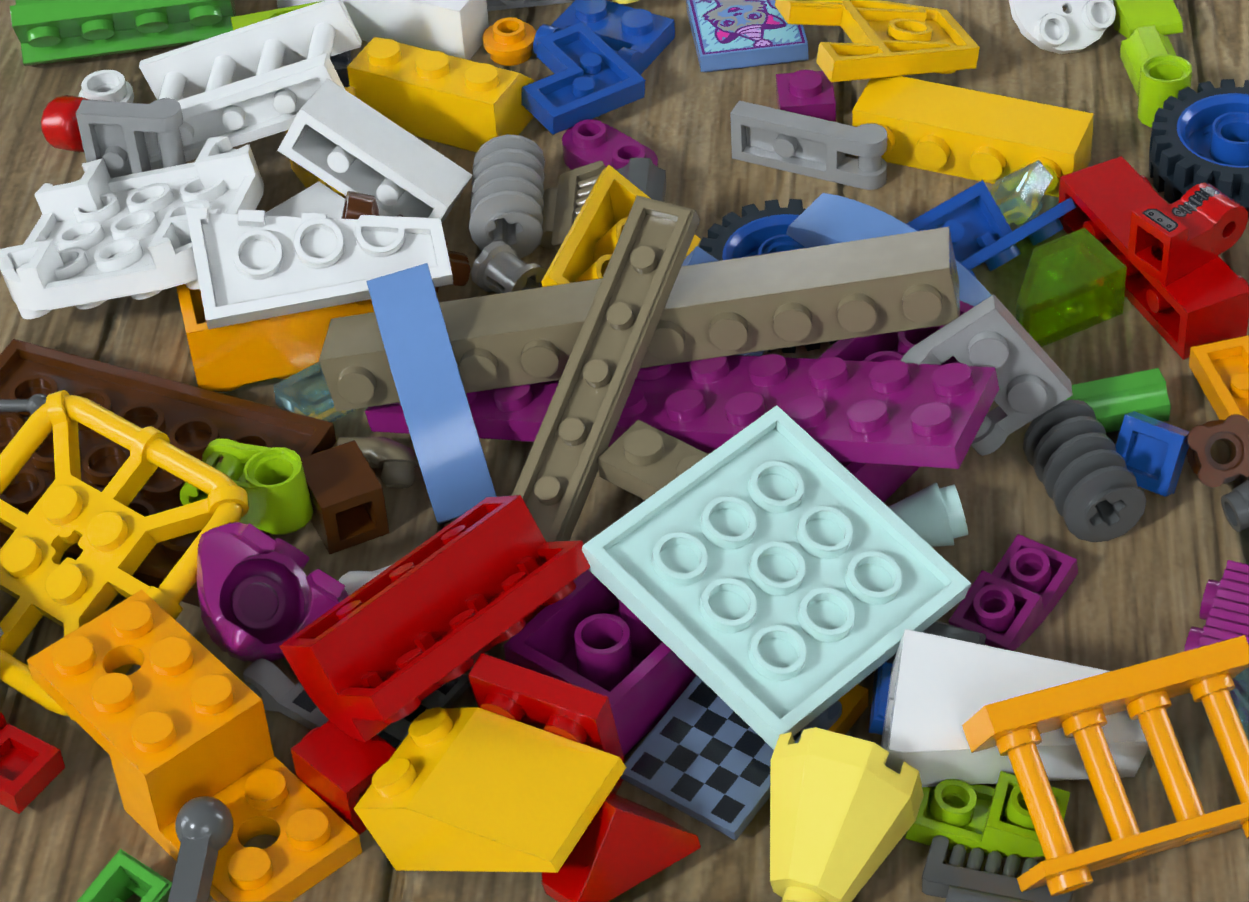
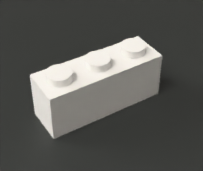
M328 78L301 107L277 150L345 196L348 191L375 196L379 216H397L401 214L405 217L441 218L443 223L473 176Z

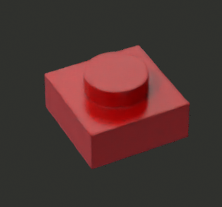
M7 723L0 730V804L20 814L65 769V764L60 749Z

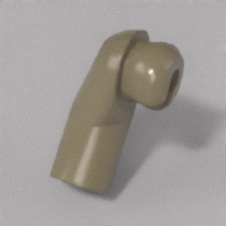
M386 437L338 438L337 446L353 440L356 441L370 467L382 469L381 480L386 487L409 488L415 482L414 468L418 467L419 463L413 449Z

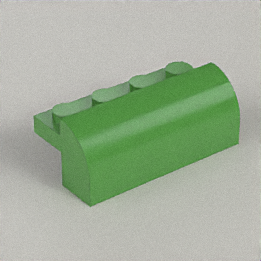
M15 0L16 5L10 6L12 27L21 43L24 66L190 45L233 31L230 17L236 16L234 0Z

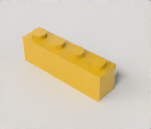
M903 76L870 79L852 109V126L857 127L862 124L873 123L881 125L886 129L887 150L882 155V159L888 163L976 181L983 180L986 183L1059 197L1060 177L1087 168L1091 160L1094 113Z

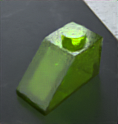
M1085 228L1037 246L1033 249L1017 300L1016 320L1040 347H1044L1123 314L1127 267Z

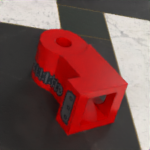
M1204 182L1196 184L1180 200L1162 209L1150 201L1131 211L1127 259L1167 286L1217 258L1218 255L1234 246L1246 229L1248 211L1212 185ZM1163 249L1162 261H1160L1153 254Z

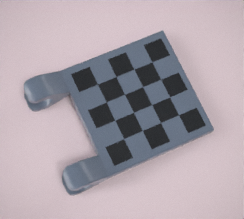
M696 676L625 763L627 768L623 772L621 779L736 841L770 797V768L774 750L705 682ZM837 700L793 736L794 742L799 743L804 729L817 727L828 730L842 715V704Z

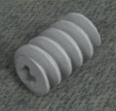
M507 134L494 137L482 144L475 154L472 166L473 176L471 181L472 191L469 220L471 238L480 250H483L485 246L492 242L503 241L517 252L519 259L533 253L541 243L543 234L542 211L544 207L545 158L542 149L534 141L524 136Z

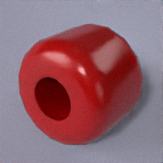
M65 95L56 97L47 104L42 114L41 128L46 141L52 147L79 153L84 152L76 111L82 100L89 99Z

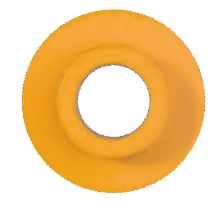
M502 18L484 31L483 46L495 63L504 66L519 65L526 62L532 56L536 30L532 25L518 18Z

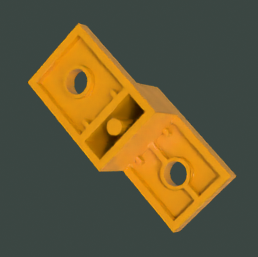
M142 589L27 659L32 679L110 755L124 810L176 862L181 842L176 834L175 822L182 806L193 798L210 796L219 799L229 808L233 817V832L227 844L218 851L209 894L216 902H292L362 853L359 834L274 756L263 700ZM134 664L141 666L139 670L130 675L112 673L123 665ZM268 834L278 838L274 844L264 849L244 847L248 840L258 835Z

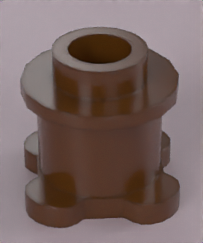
M1233 414L1228 416L1226 420L1208 421L1193 427L1189 431L1187 436V444L1189 446L1186 454L1187 462L1203 485L1216 488L1221 486L1222 483H1229L1239 478L1241 475L1249 477V420L1244 416ZM1216 440L1224 441L1230 450L1229 458L1223 464L1214 461L1210 454L1211 445Z

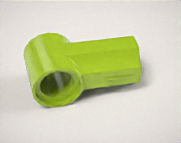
M1155 26L1136 28L1129 38L1121 41L1120 58L1138 96V119L1142 124L1152 128L1155 114L1158 108L1163 109L1164 101L1170 96L1178 99L1180 90L1187 87L1191 88L1192 65L1186 59L1176 55L1168 36L1161 35Z

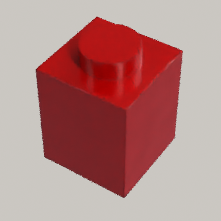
M328 720L322 726L309 731L299 743L291 748L296 776L359 835L365 832L367 828L353 808L372 784L374 773L389 761L397 749L377 734L366 743L357 741L346 735Z

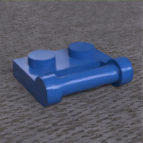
M575 0L552 25L543 24L539 27L534 37L533 50L537 55V39L583 22L641 75L675 38L674 19L656 15L644 9H635L607 0Z

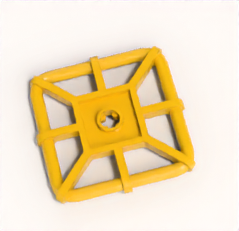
M61 390L47 395L46 403L41 405L29 417L0 454L1 496L53 430L55 480L28 514L0 499V523L14 531L0 549V590L18 599L0 622V627L3 631V635L0 637V680L48 711L69 716L71 720L76 722L32 679L28 665L13 656L43 615L64 627L65 637L104 613L118 593L128 598L142 589L176 620L183 611L179 604L197 581V554L201 535L212 528L239 522L241 517L248 513L249 503L248 494L244 488L238 486L225 473L170 444L167 434L152 426L141 428L88 398L70 395L66 390ZM78 422L130 451L129 458L102 492L81 481ZM158 467L208 494L206 499L146 517L128 508L129 504ZM202 530L158 588L148 586L132 576L157 543ZM78 543L79 547L83 550L81 555L76 560L67 557L61 563V558L65 551ZM133 664L123 665L112 673L116 672L126 675Z

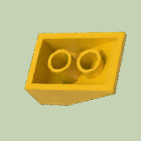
M437 707L426 709L413 720L409 726L408 735L389 761L374 773L372 784L353 809L396 871L558 873L627 767L619 756L479 707Z

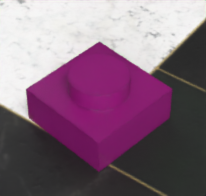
M799 70L794 73L776 74L778 109L828 121H836V101L833 82H830L823 71Z

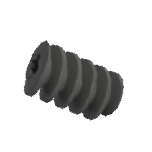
M1066 400L1031 422L1024 435L1023 450L1029 464L1034 467L1038 479L1044 484L1046 493L1054 501L1056 510L1064 518L1068 530L1078 539L1089 542H1102L1123 536L1133 528L1144 514L1147 501L1144 490L1138 489L1134 474L1127 469L1125 460L1117 453L1112 439L1106 436L1104 426L1096 419L1092 407L1084 401Z

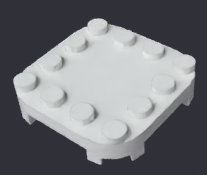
M228 136L209 137L195 162L114 178L110 177L103 158L83 163L82 167L85 173L81 179L55 186L44 183L34 194L42 216L23 245L0 249V270L23 319L39 318L53 309L76 306V308L82 310L91 309L109 299L131 296L136 300L146 299L160 293L164 289L186 284L189 289H200L185 207L208 208L209 213L238 214V209L256 210L263 196L264 183L250 144L239 149H233Z

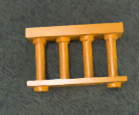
M1245 635L988 704L962 725L971 753L997 746L1000 756H1009L1044 853L1045 861H1041L1016 878L1021 892L1047 885L1051 896L1062 895L1093 883L1090 872L1243 828L1246 839H1249V741L1230 694V691L1235 689L1233 678L1249 667V644ZM1191 693L1194 702L1203 703L1241 804L1205 814L1166 709L1172 706L1170 698ZM1127 710L1131 720H1139L1177 821L1176 823L1140 832L1102 727L1108 723L1105 716ZM1063 728L1066 738L1074 737L1112 840L1076 852L1074 851L1036 745L1042 742L1040 734Z

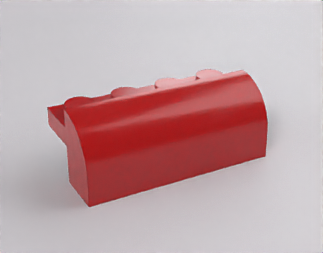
M521 495L486 497L279 645L304 690L319 710L346 735L366 743L391 723L399 721L415 711L423 699L443 684L466 673L481 653L485 654L498 643L515 636L525 627L527 621L541 612L546 606L554 604L570 595L577 587L574 579L590 568L582 552L584 543L582 540L546 542Z

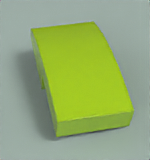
M1001 771L995 788L982 784L969 785L958 779H946L937 786L922 787L924 796L916 821L907 831L905 839L931 846L933 838L942 835L949 840L948 850H952L957 844H962L966 848V853H970L973 848H981L984 851V855L987 856L992 851H998L1002 857H1008L1012 854L1018 857H1045L1015 775ZM1051 786L1064 821L1071 792Z

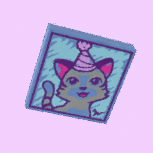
M686 0L687 15L701 72L809 60L808 41L803 25L788 24L775 7V0Z

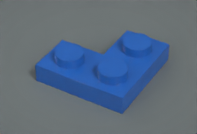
M580 22L537 39L536 57L554 74L522 87V105L554 135L573 127L580 121L593 119L644 98L646 80L585 23Z

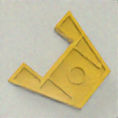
M775 0V7L788 24L841 26L853 43L820 42L816 63L830 82L924 73L952 74L956 70L975 69L977 67L980 47L954 17L944 9L883 0Z

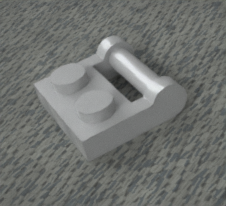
M162 98L150 104L82 100L76 111V118L86 162L103 158L111 178L151 170L144 132L157 133L164 168L186 164L179 127L183 124L181 105L175 99Z
M994 294L914 345L901 359L905 363H915L918 365H941L944 361L954 356L959 363L968 366L996 368L999 391L994 401L999 406L987 413L971 444V447L982 456L996 451L1005 442L1009 434L1073 395L1071 380Z

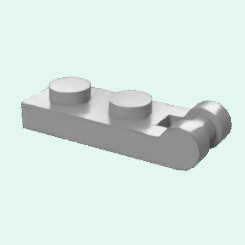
M740 100L730 113L732 159L866 190L878 189L886 184L887 163L882 159V155L887 150V131L881 125L867 123L855 127ZM845 153L858 156V159L846 157Z

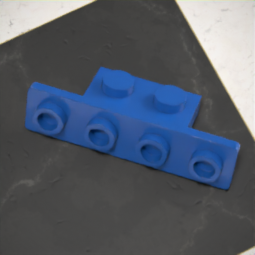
M982 180L906 224L917 231L949 227L955 259L977 279L972 271L974 267L985 262L991 272L1021 254L1015 243L1028 236L1032 245L1035 246L1064 229L1059 217L1075 209L1076 205L1070 197L1012 231Z

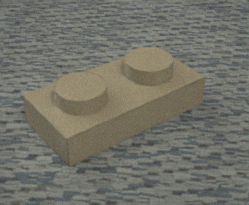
M637 420L597 458L599 477L646 500L708 454Z

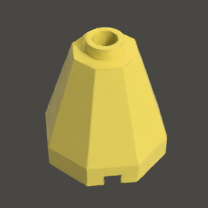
M817 727L804 729L799 743L794 742L792 732L780 734L771 758L770 883L773 892L782 897L781 902H852L916 821L924 796L919 771L903 762L900 774L885 766L889 755L887 750L874 742Z

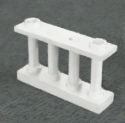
M325 0L141 60L139 68L157 100L170 98L180 103L183 124L179 127L185 160L188 162L197 159L209 137L228 136L231 146L236 147L289 130L301 107L327 78L345 89L330 57L360 48L362 40L343 1ZM144 132L151 170L164 168L157 133Z

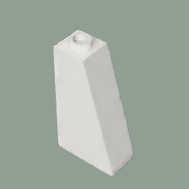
M905 629L891 669L881 747L889 752L885 766L900 774L903 762H906L919 771L922 787H934L946 779L962 780L969 785L997 784L1001 771L1015 775L1009 756H1000L997 746L971 753L962 725L985 705L1110 671ZM1127 710L1107 715L1105 717L1108 723L1102 727L1119 776L1120 778L1135 777L1147 751L1150 752L1139 720H1131ZM1063 728L1040 734L1042 742L1036 745L1049 781L1089 779L1074 737L1066 738Z

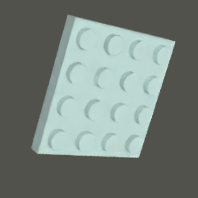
M777 405L582 547V552L590 565L588 570L773 750L780 734L792 732L794 736L895 655L905 629L923 632L962 601L971 585L960 572Z

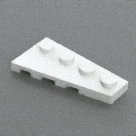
M185 207L208 329L369 300L371 297L366 281L428 263L435 287L453 284V275L441 218L360 215L359 219L327 218V213L302 212L301 217L265 215L264 210L238 209V214L209 213L208 208Z

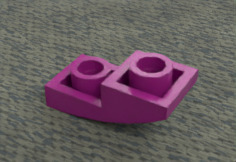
M1017 534L992 574L984 570L980 572L948 623L986 634L985 644L988 646L1014 651L1042 624L1065 594L1078 574L1077 559Z

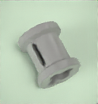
M495 241L485 246L480 255L475 259L471 276L473 283L484 291H494L500 294L542 287L541 281L547 270L535 263H525L517 257V252L503 241Z

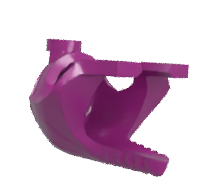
M234 522L212 528L203 533L199 540L197 588L204 627L212 641L223 652H228L229 656L242 661L253 663L261 658L270 662L284 659L285 656L279 645L347 598L348 593L345 590V585L320 569L314 570L306 577L303 569L310 560L307 555L280 538L272 539L250 523Z

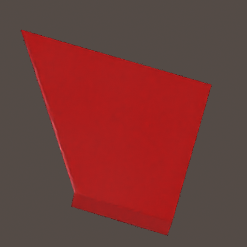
M610 792L558 873L542 872L541 882L545 893L557 902H609L700 849L701 845L696 834L663 814Z

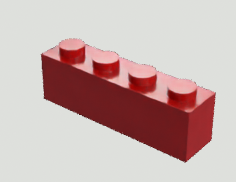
M1122 156L1060 177L1058 204L1071 197L1076 205L1075 209L1059 217L1064 227L1063 230L1183 360L1190 357V347L1247 336L1249 284L1242 276L1237 275L1219 256L1167 286L1127 259L1131 211L1150 201L1161 209L1169 204L1152 188L1149 180L1145 176L1139 175ZM1163 249L1153 254L1155 258L1162 261Z

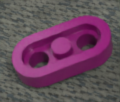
M587 119L580 121L569 128L562 137L564 162L571 170L597 161H603L606 167L610 165L617 171V169L625 167L629 163L630 158H650L653 164L658 167V158L653 150L598 120Z

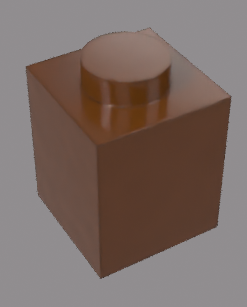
M355 440L301 458L313 507V514L310 520L329 554L390 533L383 487Z

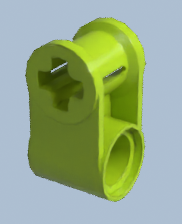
M215 439L208 444L202 454V461L225 473L238 486L247 491L249 510L246 515L241 517L240 523H250L257 529L271 534H288L299 530L310 521L313 507L301 458L294 450L284 447L270 448L244 444L230 439ZM185 482L180 490V500L183 505L208 497V494Z

